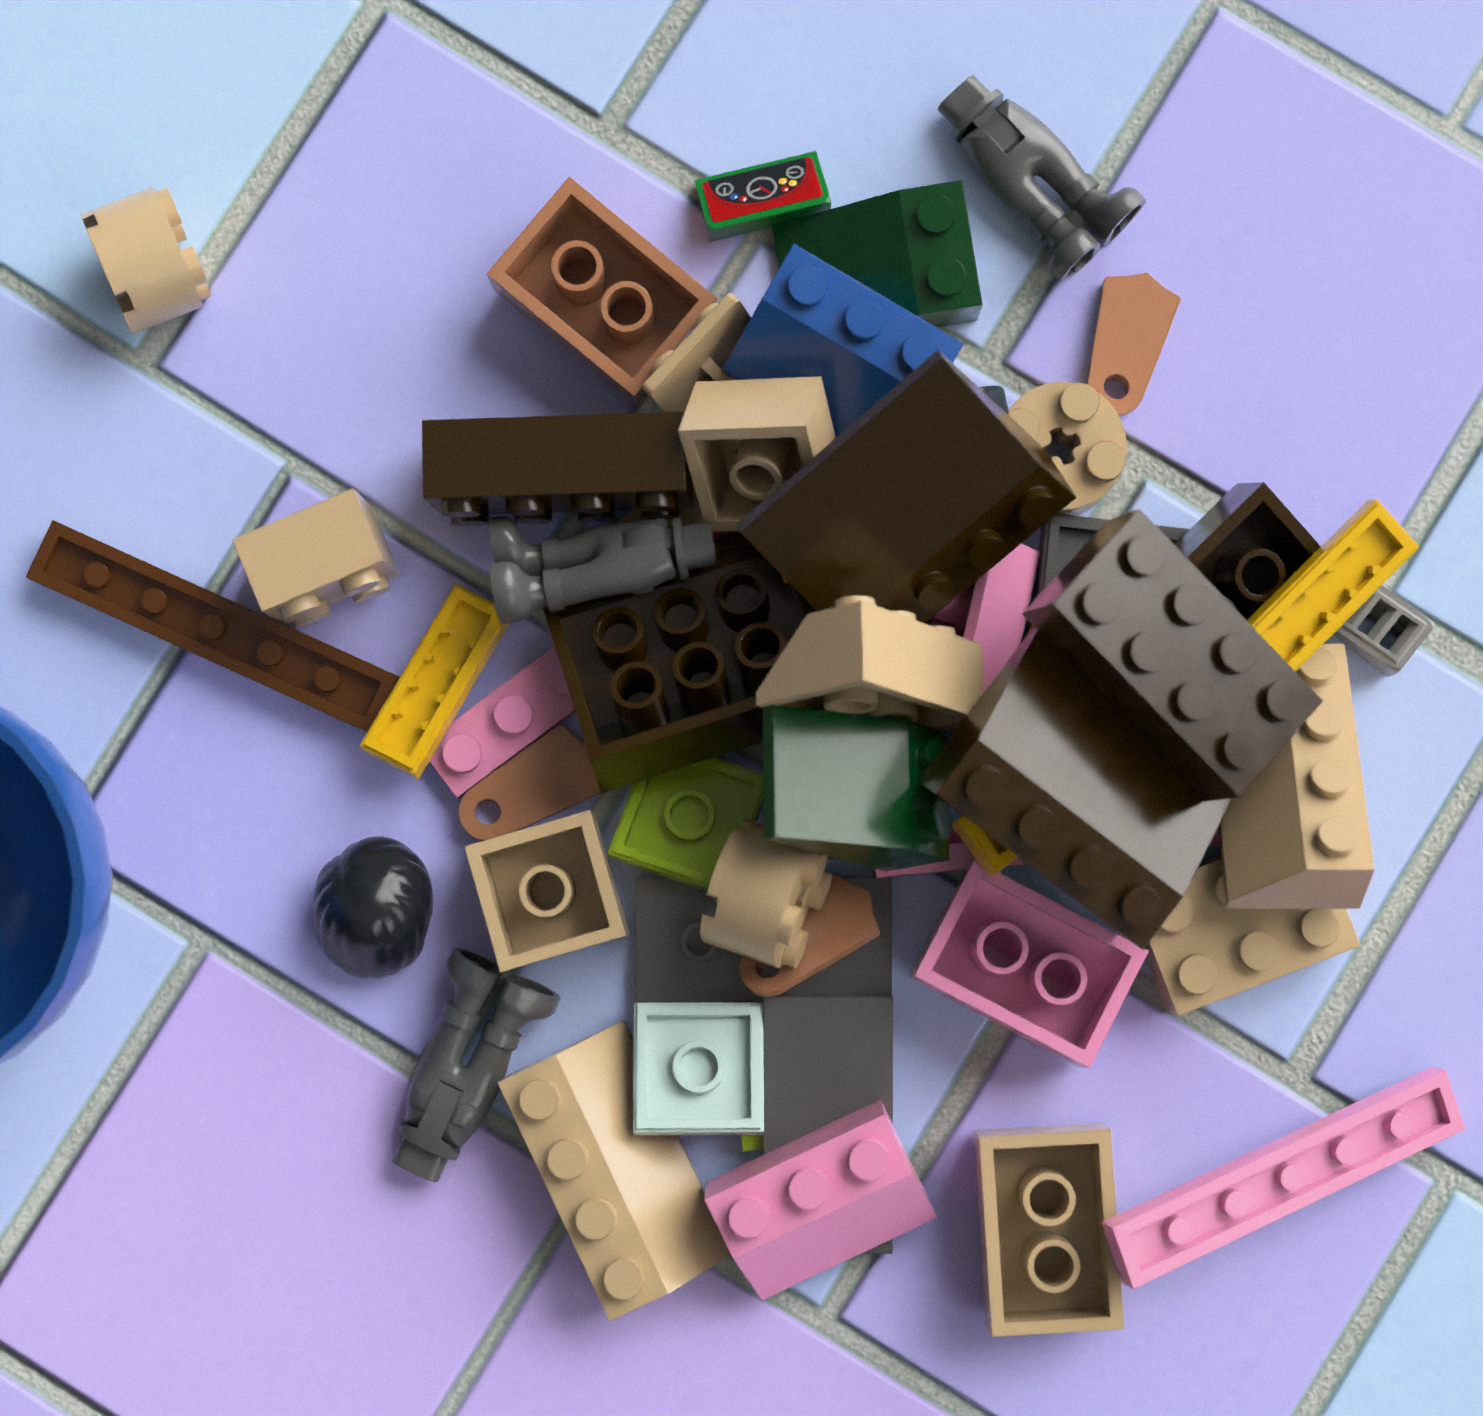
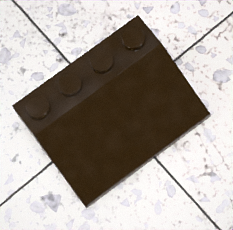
M937 350L736 525L740 533L817 612L834 608L835 600L842 597L867 596L875 600L876 606L889 611L914 613L917 621L926 623L1077 497L1047 450Z
M741 533L714 540L717 565L690 569L689 579L675 582L672 579L654 587V590L647 593H624L592 599L566 606V610L550 612L548 607L543 608L587 751L602 793L763 742V708L756 706V692L807 614L817 611L790 583L784 584L780 573Z
M1035 626L918 780L919 783L1142 950H1144L1184 897L1231 799L1204 802Z

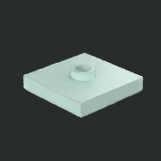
M763 1002L634 1003L633 1135H764Z

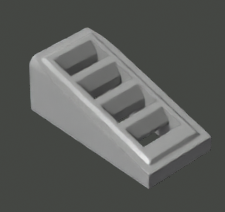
M1381 585L1333 635L1382 674L1389 677L1397 674L1404 667L1436 624L1412 605ZM1377 606L1384 613L1367 635H1365L1357 628L1372 608ZM1395 622H1397L1405 629L1389 650H1387L1379 643Z

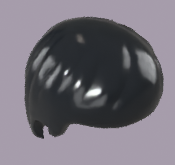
M374 836L351 844L341 855L334 857L324 865L316 880L313 894L314 928L318 943L322 947L325 956L331 963L341 968L347 974L359 978H382L387 975H393L417 960L423 951L429 923L433 914L432 883L424 863L409 847L393 838Z

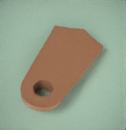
M1147 272L1130 276H1107L1102 285L1087 384L1108 400L1119 417L1130 414L1141 403L1181 301L1178 295L1163 287ZM1109 380L1119 381L1125 388V396L1120 399L1109 397L1104 390V383Z
M560 724L470 788L462 797L459 805V819L465 831L472 837L485 841L521 830L600 794L601 790L586 744L576 738L564 725ZM493 801L499 805L501 813L496 822L483 824L477 819L476 810L482 802Z
M833 873L830 889L823 907L819 911L809 908L801 929L808 931L809 935L806 949L799 965L796 968L782 965L776 975L770 978L761 977V972L767 964L742 956L739 973L748 990L761 997L780 995L878 937L880 930L874 916L872 897L869 891L850 884Z

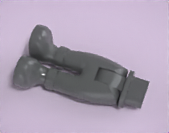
M971 75L941 102L937 110L954 126L951 137L956 142L962 144L970 163L987 186L1030 227L1032 234L1040 241L1047 240L1051 250V255L1048 259L1049 270L1061 282H1065L1083 269L1095 257L1101 245L1098 240L1104 246L1110 244L1136 217L1147 200L1137 189L1132 187H1124L1113 194H1105L1097 188L1100 183L1090 173H1086L1066 145L1042 121L1010 99L1006 98L1003 101L1004 94L999 89L990 92L974 75ZM1038 176L1053 188L1062 197L1063 202L1073 212L1076 211L1092 234L1087 229L1076 227L1066 218L1067 213L1049 198L1033 177Z
M498 516L489 518V539L494 564H490V580L498 619L501 624L515 623L525 620L534 612L548 607L550 612L566 610V606L592 599L624 593H647L654 590V587L672 579L675 582L689 579L690 569L717 565L711 521L683 526L681 517H674L672 519L673 528H671L668 520L663 518L627 520L592 527L560 539L558 537L542 539L541 545L528 543L523 538L517 524L510 517Z
M455 947L446 961L447 974L453 983V1000H446L439 1015L441 1019L427 1040L415 1066L405 1100L403 1121L406 1123H400L396 1129V1133L402 1139L392 1158V1162L395 1165L431 1182L439 1181L448 1159L456 1160L458 1158L460 1148L477 1131L486 1118L499 1093L500 1087L498 1082L505 1078L512 1052L516 1050L522 1038L521 1033L518 1031L530 1020L545 1019L552 1016L556 1012L561 999L556 992L538 982L517 975L507 976L498 995L492 1018L486 1021L481 1032V1039L468 1064L464 1066L461 1063V1058L472 1031H475L481 1018L479 1012L486 999L494 991L502 972H500L498 965L491 960L471 951Z

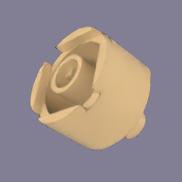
M153 187L80 214L132 335L203 307L201 300L212 296L207 285L208 281L193 246L180 250L178 243L187 240V236L167 187L158 191H154Z
M1079 382L1043 384L1023 394L1010 407L1008 415L1043 448L1047 450L1052 442L1051 439H1055L1059 446L1067 444L1072 451L1066 459L1065 465L1058 456L1051 457L1077 497L1058 514L1078 516L1094 507L1115 484L1125 466L1127 453L1126 434L1123 423L1114 407L1101 394L1097 393L1093 387Z
M745 818L742 820L744 831L733 830L715 866L707 895L716 898L717 907L714 918L702 914L700 925L701 939L704 943L776 968H780L782 965L796 968L803 957L808 941V931L801 928L809 908L821 910L830 889L832 874L824 872L828 856L766 840L764 824Z

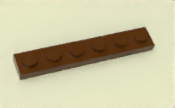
M52 520L26 575V578L366 732H368L400 678L389 671Z

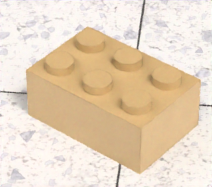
M1219 855L1199 864L1184 897L1144 949L1149 951L1146 960L1166 1012L1180 1016L1360 947L1361 944L1347 909L1226 908L1222 858Z
M1100 1122L973 1130L985 1321L991 1336L1002 1337L1124 1329L1121 1278L1101 1223L1117 1215L1111 1129Z

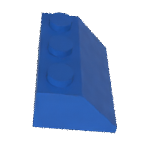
M793 244L721 372L734 380L821 376L835 436L838 437L937 350L953 363L964 343L796 244Z

